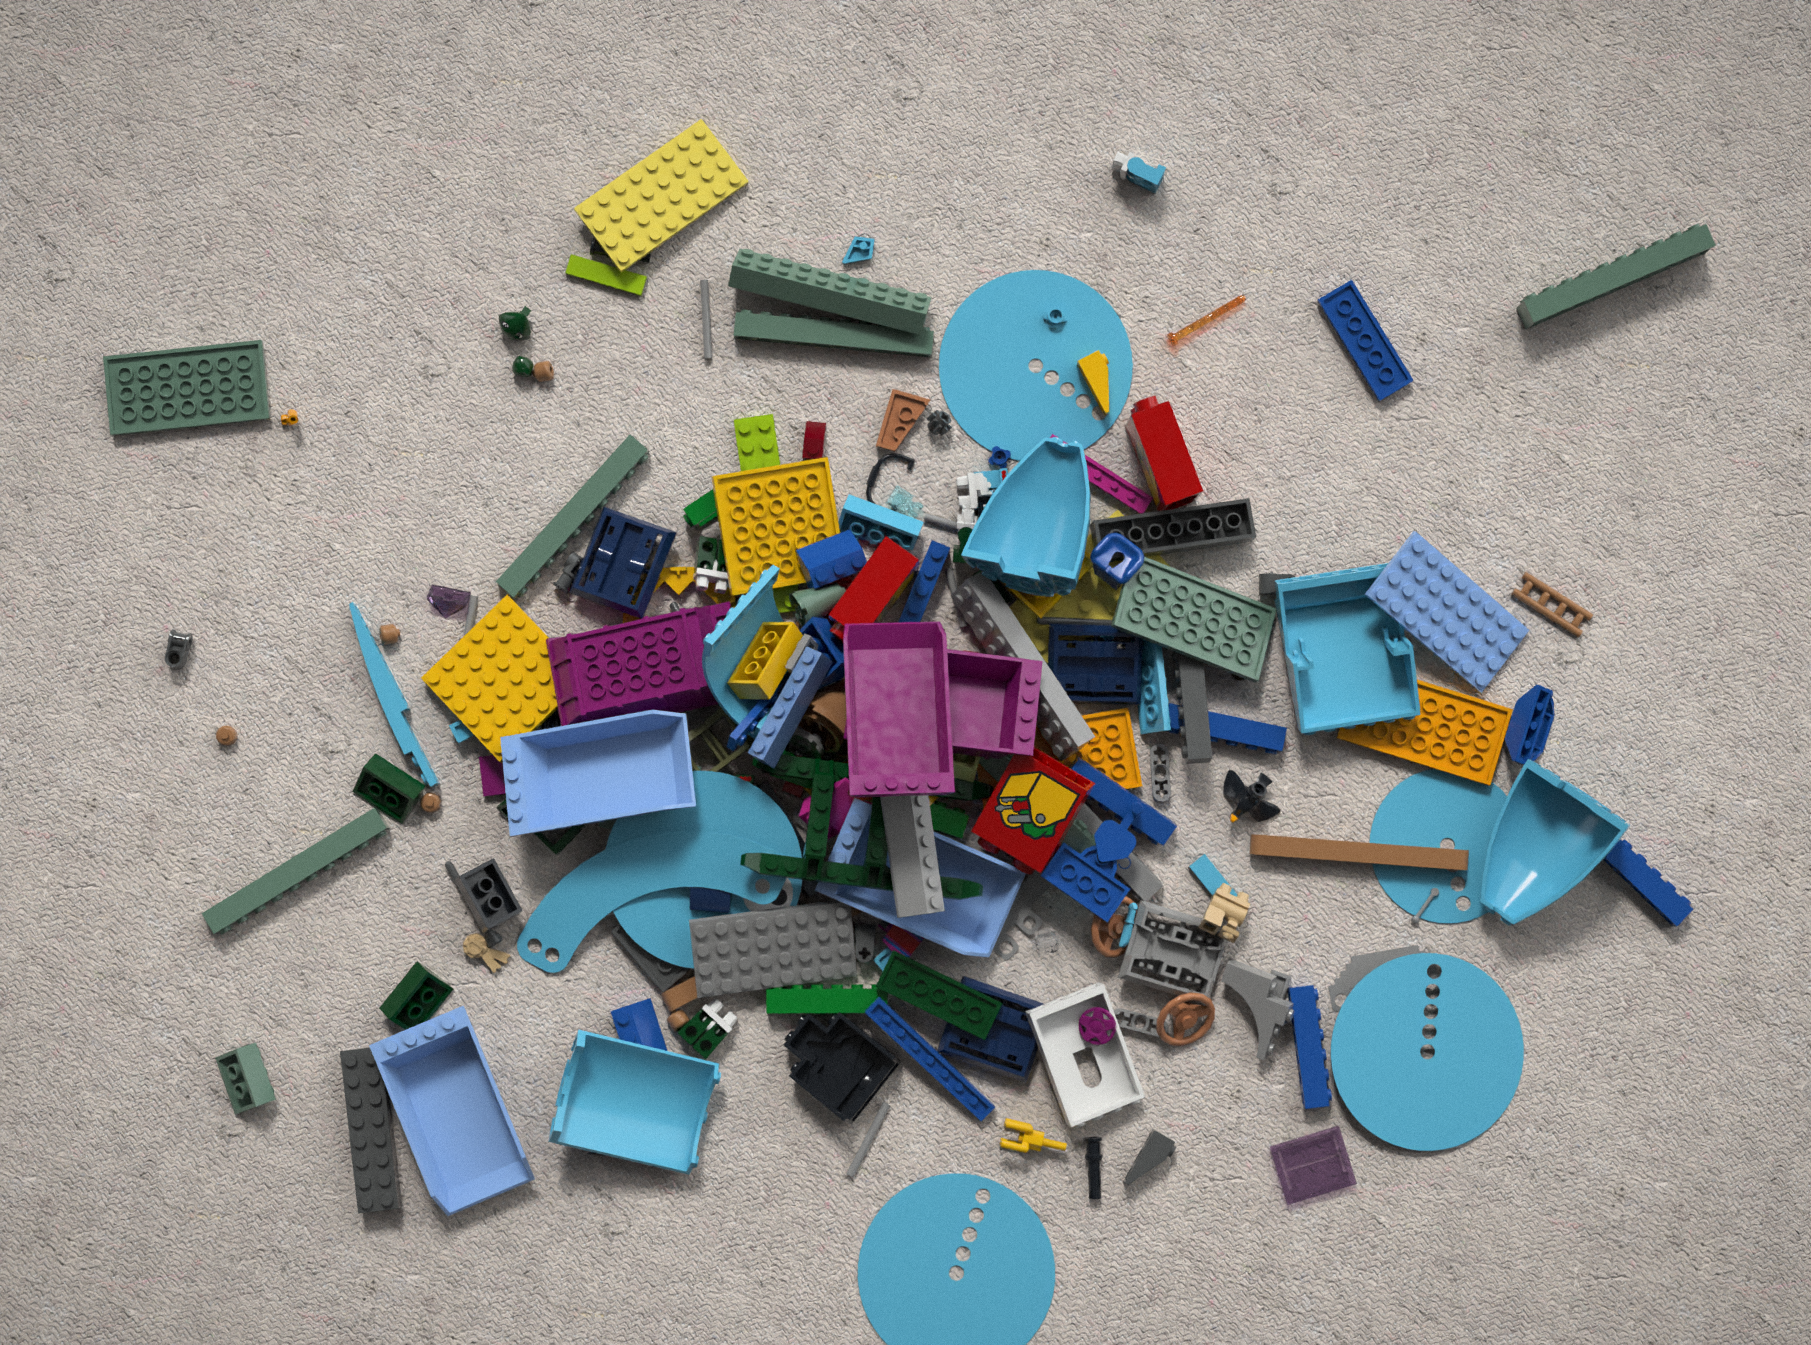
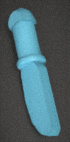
M1134 902L1129 904L1127 917L1124 921L1125 924L1119 946L1122 948L1126 947L1131 937L1136 910H1138V906Z

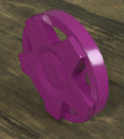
M1092 1007L1081 1015L1079 1031L1085 1041L1095 1045H1102L1109 1042L1115 1035L1116 1021L1108 1010L1101 1007ZM1093 1012L1092 1017L1086 1016L1088 1013ZM1103 1013H1104L1110 1020L1104 1019ZM1112 1029L1111 1035L1108 1037L1107 1031Z

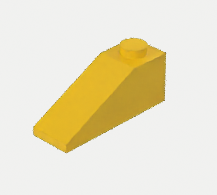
M1098 350L1078 360L1077 366L1103 415L1106 416L1109 413L1107 366L1109 361L1104 353L1101 354Z

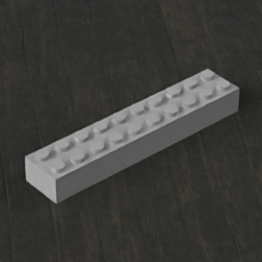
M981 571L966 579L951 595V598L963 614L965 621L969 623L975 632L976 637L985 647L987 654L1043 661L1036 725L1041 731L1043 738L1052 748L1053 753L1061 762L1082 749L1095 738V735L993 582L981 575Z

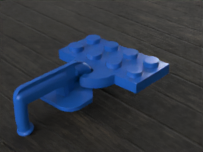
M1139 802L1134 803L1120 824L1113 820L1104 821L1094 834L1096 846L1086 848L1081 854L1063 843L1040 876L1107 923L1130 891V888L1114 878L1117 871L1116 860L1127 858L1136 846L1135 836L1127 829L1136 816L1143 812V805Z

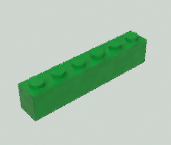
M812 984L811 988H803V985H791V988L783 989V986L766 989V1013H865V1010L878 997L888 1005V994L877 988L876 984H871V988H863V984H851V988H843V984H831V988H823V984Z

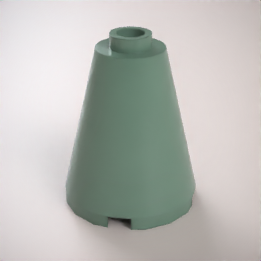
M838 583L815 589L795 591L789 594L791 608L795 607L796 613L794 615L803 627L812 617L824 618L828 615L846 590L843 585L839 586Z

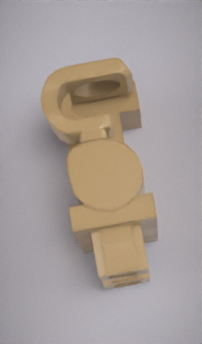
M1222 883L1220 888H1217L1211 897L1198 928L1215 935L1221 927L1223 918H1225L1227 924L1220 929L1217 936L1234 943L1239 936L1236 928L1242 925L1251 903H1248V894L1239 892L1237 896L1230 894L1231 886ZM1205 922H1207V923H1209V924H1211V925H1213V926H1215V927H1209V926L1206 925Z

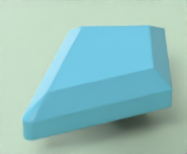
M855 236L842 264L872 259L875 239Z

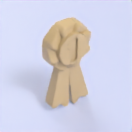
M480 934L468 935L463 941V950L470 958L482 957L494 973L497 968H501V964L495 959L507 964V958L510 957L509 953L489 948L485 937Z

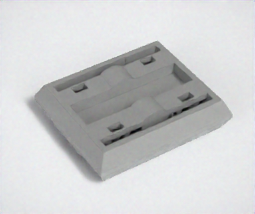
M1140 900L1118 978L1178 996L1193 992L1201 993L1210 998L1226 939L1217 936V934L1225 925L1221 924V927L1215 934V938L1184 929L1186 923L1199 927L1202 918ZM1150 912L1181 921L1180 927L1146 918L1147 913ZM1205 922L1207 926H1209V927H1215V926H1213V925H1211V924ZM1133 966L1164 975V982L1132 973L1131 968ZM1174 978L1200 986V990L1196 992L1168 984L1169 979Z

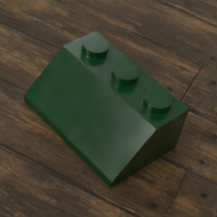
M375 753L364 765L352 792L403 824L420 799L425 785Z
M417 961L379 1009L389 1020L406 1030L430 1020L454 988L432 970Z

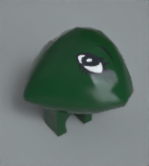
M524 306L520 312L500 314L499 325L502 333L511 340L523 341L529 339L531 328L527 317L531 310Z

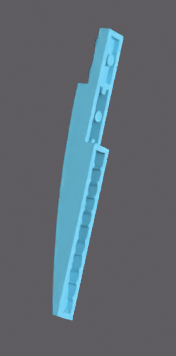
M352 602L349 606L359 644L388 722L404 755L408 756L413 753L414 756L411 758L416 767L420 766L423 772L421 778L425 785L429 784L430 787H434L440 784L404 715V712L410 710V707L357 605Z

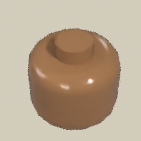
M549 361L537 362L534 365L532 374L539 382L549 381L554 377V369Z
M394 624L382 625L379 628L380 639L383 645L397 643L400 631L396 629Z
M227 725L220 727L216 732L217 741L225 746L234 744L238 737L237 731Z
M435 793L425 794L420 802L422 809L429 813L438 811L442 803L441 798Z
M681 1009L671 1011L669 1013L670 1016L667 1018V1023L675 1032L681 1030L690 1021L684 1010Z

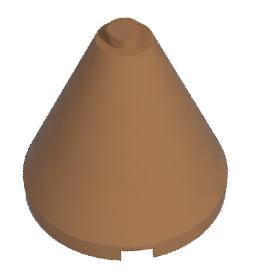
M845 678L817 690L798 724L805 731L811 734L816 733L822 738L821 744L825 752L821 758L827 755L833 757L832 760L834 762L848 761L847 740L844 739L846 725Z

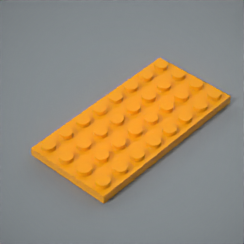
M1417 680L1421 715H1417L1414 719L1409 720L1398 718L1390 723L1378 721L1371 726L1359 724L1355 728L1345 729L1340 727L1338 730L1337 739L1490 786L1513 709Z
M1129 708L1082 715L1095 738L1078 752L1061 762L1053 753L1052 748L1043 738L1041 731L1036 725L1034 747L1069 767L1076 756H1079L1125 789L1142 787ZM978 764L977 774L979 782L990 784L994 791L998 782ZM989 798L982 799L983 809L986 806Z

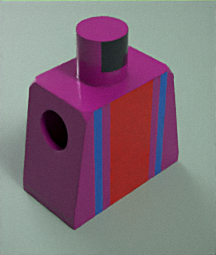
M884 920L878 925L887 933L882 940L891 951L894 950L907 957L911 956L924 939V937Z

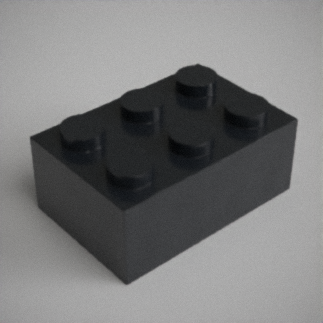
M494 858L460 875L455 880L483 933L514 918L523 911Z

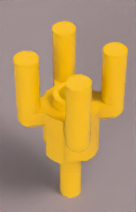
M1005 1118V1128L1017 1130L1019 1135L1017 1141L1001 1138L999 1143L1001 1148L1027 1153L1029 1149L1040 1152L1042 1146L1061 1151L1066 1150L1067 1143L1044 1138L1045 1132L1034 1130L1031 1124Z

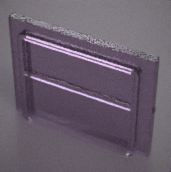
M1339 1125L1269 1146L1287 1205L1357 1184Z

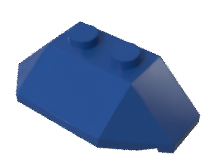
M1536 684L1516 701L1505 736V742L1512 761L1524 765L1527 759L1535 761L1543 753L1555 716L1552 690Z

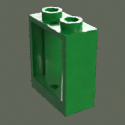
M713 489L683 509L685 512L683 517L690 528L694 526L698 530L717 517Z

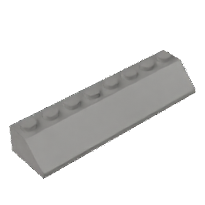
M928 795L880 797L897 918L945 911Z

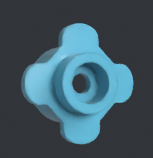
M1058 305L1053 306L1049 312H1045L1043 315L1044 319L1048 320L1050 327L1056 329L1061 322H1066L1067 316L1063 314Z

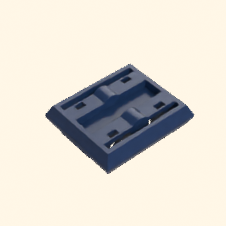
M603 507L569 593L643 619L677 532ZM610 527L613 528L612 535L608 534ZM657 536L662 537L657 552L655 554L653 563L651 564L648 561L649 556L652 555L654 552V550L652 549L653 546L655 547L657 544ZM651 542L650 549L646 548L647 543ZM592 572L595 574L594 581H590ZM639 581L645 582L636 604L632 605L631 601L635 600L634 594L639 590L637 587ZM630 586L633 588L632 595L627 594Z
M1049 624V668L1065 691L1091 692H1071L1068 696L1073 703L1141 705L1143 639L1115 629L1111 625ZM1058 635H1093V638L1086 637V641L1058 640ZM1098 636L1134 637V642L1106 641L1105 638H1098ZM1068 643L1075 645V648L1067 647ZM1118 644H1122V646H1125V648L1117 649ZM1071 684L1074 688H1065V686ZM1121 685V687H1124V690L1116 689V686ZM1110 691V692H1132V693H1121L1120 695H1117L1116 693H1096V692Z
M962 976L960 983L986 994L1000 997L1003 1004L985 1040L947 1022L937 1051L946 1056L1027 1083L1038 1045L1030 1023L1022 1020L1023 1014L1026 1015V1013L1005 1006L1008 1000L1033 1009L1044 1003ZM962 1038L966 1039L965 1044L959 1043L962 1041ZM950 1041L983 1052V1056L980 1058L950 1047ZM988 1054L1023 1066L1022 1070L1019 1071L987 1060ZM1010 1054H1011V1055H1014V1057H1013V1060H1014V1061H1011V1060H1008V1059H1007V1058H1009Z

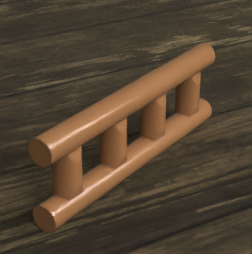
M1525 572L1522 579L1527 582L1521 591L1515 588L1511 595L1579 638L1583 631L1578 626L1584 618L1590 621L1593 614ZM1533 586L1543 591L1538 602L1527 596ZM1549 597L1560 602L1555 612L1544 607ZM1567 607L1577 613L1572 623L1561 618Z

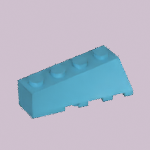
M850 494L847 497L838 521L840 533L850 529L857 541L859 539L870 541V544L877 545L887 536L907 550L914 549L923 525V521Z

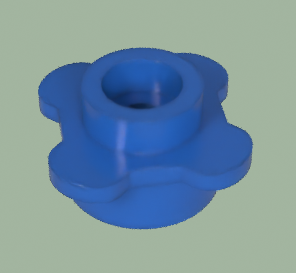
M998 446L993 447L992 456L988 459L989 464L998 465L1001 469L1006 468L1007 459L1011 456L1010 451L1000 449Z

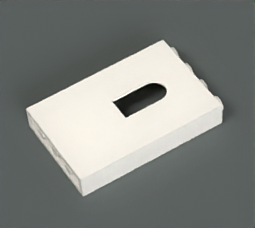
M1098 982L1026 1011L1032 1032L1068 1126L1079 1128L1085 1125V1121L1101 1119L1104 1117L1103 1114L1118 1112L1122 1109V1106L1127 1104L1129 1106L1135 1105L1140 1102L1141 1098L1145 1097L1104 984ZM1092 1007H1101L1108 1010L1116 1021L1115 1035L1109 1042L1102 1045H1095L1085 1041L1079 1031L1081 1015ZM1093 1012L1088 1013L1086 1016L1092 1017ZM1103 1013L1104 1019L1110 1020V1019ZM1112 1029L1107 1031L1108 1037L1111 1035ZM1090 1046L1101 1073V1082L1093 1088L1087 1087L1083 1083L1073 1053Z

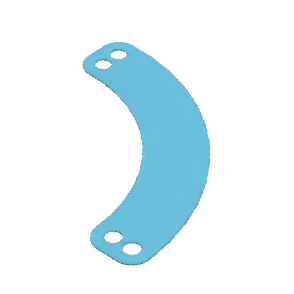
M670 831L653 833L627 840L605 849L584 861L560 880L530 916L518 938V952L525 961L546 972H560L568 965L575 950L588 932L601 919L632 899L663 889L704 887L736 894L757 904H769L778 897L787 878L758 874L740 865L741 855L745 853L783 854L751 840L709 831ZM759 879H765L770 884V889L765 894L759 893L755 888V884ZM538 939L541 942L542 948L540 952L532 953L528 949L529 940ZM548 948L558 950L559 959L556 962H550L546 959L545 953Z

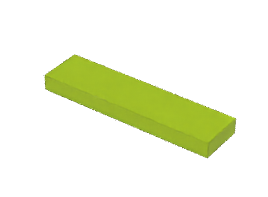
M573 254L570 255L565 271L567 275L638 296H642L647 276L627 270L621 273L617 267Z

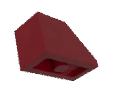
M806 421L802 454L803 461L823 458L826 423Z

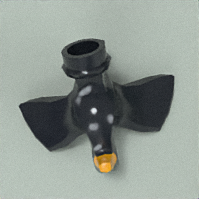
M1228 771L1224 781L1223 794L1238 803L1229 817L1232 823L1236 822L1246 812H1249L1257 822L1268 820L1281 812L1278 806L1262 800L1267 792L1266 787L1272 783L1268 776L1260 773L1256 782L1248 787L1244 785L1235 771Z

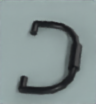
M897 453L887 454L880 458L876 465L872 467L866 483L867 501L875 504L872 500L871 489L879 474V467L884 461L891 458L901 459L909 462L907 469L912 470L915 460ZM892 505L891 510L896 511L897 506Z

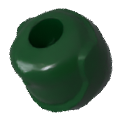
M518 356L513 362L512 372L516 376L530 377L534 364L529 358Z

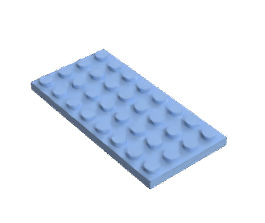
M1415 531L1411 533L1365 593L1370 600L1480 693L1486 688L1529 631L1527 627Z

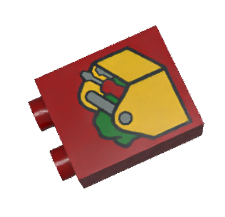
M1151 396L1134 403V408L1130 410L1131 415L1125 428L1157 511L1176 509L1195 502L1203 493V488L1170 402L1166 401L1159 404L1156 396Z
M886 536L830 612L829 620L832 628L829 632L843 643L845 624L881 623L919 571V559Z
M1035 747L1033 756L1014 754L971 832L980 836L977 843L985 850L998 854L1001 849L1013 856L1012 864L1018 870L1030 875L1035 870L1041 873L1056 854L1095 783Z

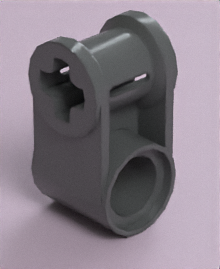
M1276 573L1259 574V594H1276L1275 580L1293 578L1295 576L1292 574Z
M174 629L170 631L165 654V662L168 666L174 669H181L186 665L193 640L192 633H178ZM174 655L180 656L177 664H172L171 662Z
M856 924L855 954L857 960L862 963H868L873 958L876 925ZM863 948H867V952H870V956H867L866 959H862V956L859 955Z

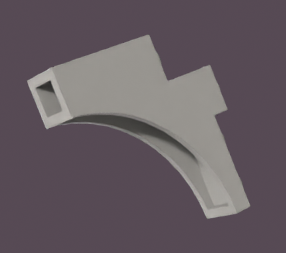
M1232 959L1226 964L1221 982L1236 990L1252 1010L1259 1034L1256 1057L1264 1060L1274 1052L1275 1044H1273V1041L1280 1033V1025L1283 1026L1292 1020L1294 1015L1292 1007L1294 1003L1271 995L1275 993L1278 983L1275 982L1277 976Z

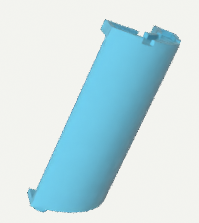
M578 1030L571 1047V1051H573L571 1059H567L555 1103L557 1107L556 1116L552 1118L548 1142L690 1175L693 1167H697L699 1156L696 1155L702 1123L705 1124L707 1120V1105L715 1084H719L721 1072H718L719 1063Z

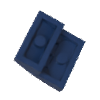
M690 887V910L730 913L732 893L704 887Z

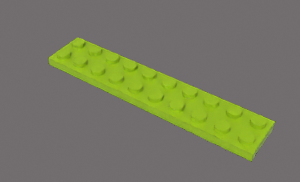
M773 414L733 419L741 471L780 465ZM798 584L773 588V596L779 613L796 611L795 607L791 608L789 594L799 591Z

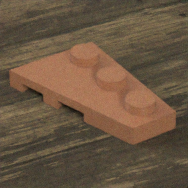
M892 389L876 447L895 452L931 400Z

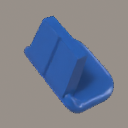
M1110 533L1092 550L1090 559L1093 563L1095 575L1117 590L1121 584L1127 583L1144 563V554L1139 547L1123 535ZM1115 553H1122L1124 560L1113 568L1108 565Z

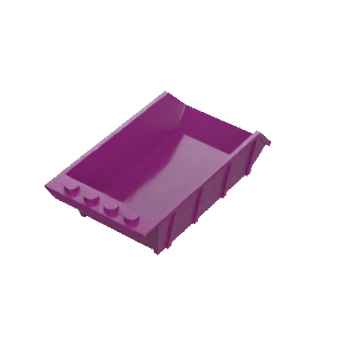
M730 601L705 607L680 608V611L654 617L645 616L643 619L613 626L604 625L603 628L578 634L569 633L565 637L546 639L561 726L648 710L683 713L719 705L711 693L703 673V640L708 633H713L716 624L720 620L723 621L726 618V614L731 608Z
M941 623L845 624L843 648L850 796H927L955 793L947 636Z
M947 649L953 753L984 757L987 760L990 758L1001 759L1008 754L1033 756L1043 661ZM847 720L844 732L845 740H847Z

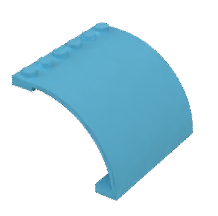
M772 565L768 571L765 569L762 572L759 581L752 583L748 593L739 598L737 606L735 608L731 607L726 614V618L723 621L720 620L716 624L713 633H708L703 640L702 668L706 682L720 707L737 725L742 722L760 699H739L727 682L763 622H784L776 607L773 596V585L777 581L780 569L775 565ZM771 706L763 719H760L753 733L749 732L748 735L756 739L773 706Z

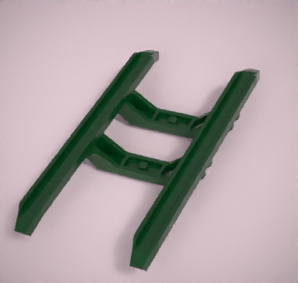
M781 755L775 768H772L753 757L752 765L770 775L812 780L808 827L803 858L768 853H745L741 855L740 865L761 875L893 891L891 870L886 865L888 848L880 797H872L868 840L863 866L823 861L826 855L833 785L845 777L849 780L848 763ZM954 778L955 793L928 796L974 801L990 798L993 793V787L990 784L975 780L970 782ZM940 876L943 898L963 900L982 896L983 886L980 883Z

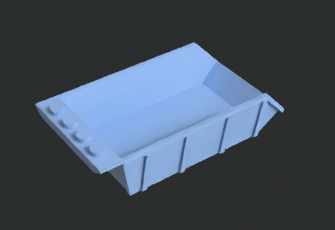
M648 710L500 737L510 837L696 806L687 718L684 713Z
M854 798L828 858L829 862L863 866L868 840L871 804ZM934 832L940 876L980 883L983 886L982 896L963 900L943 898L945 909L943 912L897 918L893 891L818 882L815 891L958 953L969 956L990 957L1026 873L1008 863ZM887 852L886 865L890 868L889 855Z
M464 1005L369 1045L430 1196L447 1216L535 1180Z

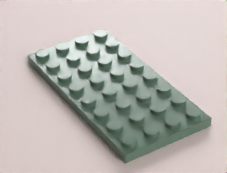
M262 340L103 356L111 436L270 419Z
M1144 557V563L1127 583L1122 584L1111 627L1256 683L1259 681L1276 608Z

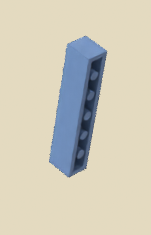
M806 646L748 751V754L759 762L775 768L833 663L823 653Z

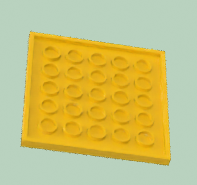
M828 457L711 476L730 595L748 593L752 583H757L762 572L765 569L768 571L772 565L780 568L773 588L806 583L795 550L840 533Z
M508 594L421 677L501 763L503 760L500 737L535 731L558 709L546 639L549 637Z

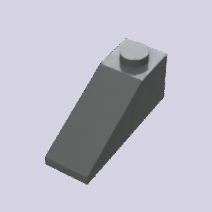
M1152 1129L1123 1182L1129 1185L1166 1160L1167 1156L1171 1157L1176 1149L1174 1146L1175 1141Z

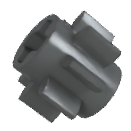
M936 410L927 418L930 421L927 427L935 435L940 434L942 436L952 428L949 425L951 418L944 411L939 412Z

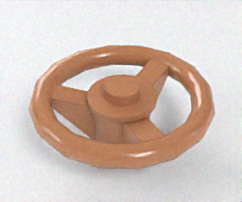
M1125 896L1121 903L1129 906L1134 901ZM1113 914L1107 923L1096 915L1093 917L1091 926L1092 942L1096 950L1105 957L1116 958L1125 954L1127 945L1123 948L1110 950L1113 938L1118 939L1122 935L1126 919L1121 915Z
M1193 992L1179 995L1170 1000L1162 1008L1157 1018L1156 1032L1160 1039L1169 1045L1183 1046L1202 1038L1211 1028L1215 1019V1006L1212 1000L1201 993ZM1191 1000L1200 1001L1204 1003L1205 1006L1186 1002ZM1169 1013L1173 1018L1174 1038L1167 1035L1164 1030V1022ZM1207 1015L1204 1024L1196 1032L1183 1037L1185 1030L1192 1028L1196 1024L1198 1017Z

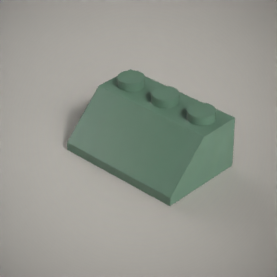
M256 1042L215 1057L235 1115L276 1100L274 1089L270 1084L267 1076L268 1073L264 1067L261 1052Z

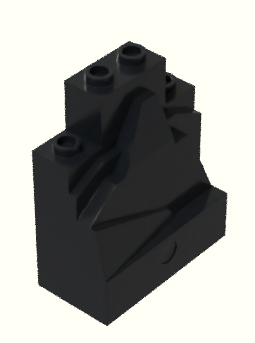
M840 1012L830 1018L828 1027L809 1013L806 1016L803 1015L797 1023L799 1026L794 1032L788 1033L785 1037L786 1042L783 1044L801 1059L800 1062H796L790 1070L792 1073L789 1077L841 1120L852 1125L902 1061Z

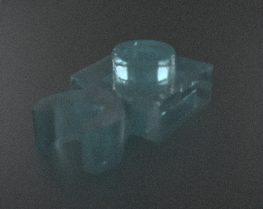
M898 485L895 486L886 501V504L900 513L907 510L912 518L918 517V514L913 510L914 507L920 510L924 507L919 502H912L913 495Z

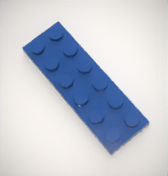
M1352 280L1317 300L1379 402L1414 381Z

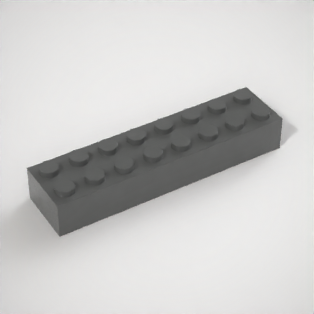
M1250 498L1093 520L1090 524L1094 548L1106 535L1119 533L1139 547L1144 557L1252 542L1256 538ZM1117 552L1112 556L1110 562L1124 560V555Z
M370 1047L340 1051L358 1214L398 1209L402 1207L389 1093Z

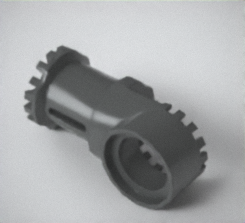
M573 552L564 564L562 575L557 582H553V585L568 594V589L576 577L573 572L579 567L578 564H581L579 562H582L583 558Z

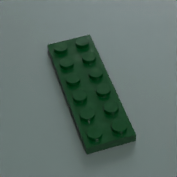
M894 950L876 984L877 988L984 1040L1003 1004Z

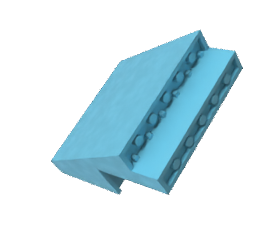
M1388 563L1275 580L1277 599H1274L1296 721L1299 731L1305 735H1312L1316 731L1321 730L1332 732L1340 727L1351 729L1359 724L1371 726L1378 721L1390 723L1398 718L1409 720L1414 719L1417 715H1421L1413 645L1405 637L1404 628L1365 595Z

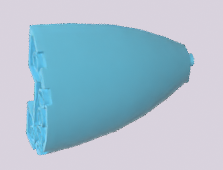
M1044 437L1007 474L990 497L973 527L961 554L963 559L972 568L978 567L982 570L981 575L992 581L1001 580L1006 584L1005 587L1027 594L1053 597L1054 593H1058L1064 596L1070 594L1072 589H1075L1085 555L1090 525L1091 495L1083 444L1077 441L1065 444L1060 438Z
M1527 759L1517 776L1496 820L1483 872L1480 902L1485 905L1484 909L1494 915L1495 912L1502 916L1500 920L1509 926L1546 908L1582 882L1611 852L1630 827V824L1625 823L1626 821L1617 814L1611 813L1612 810L1573 784L1562 779L1560 780V776L1541 767V765L1530 759Z

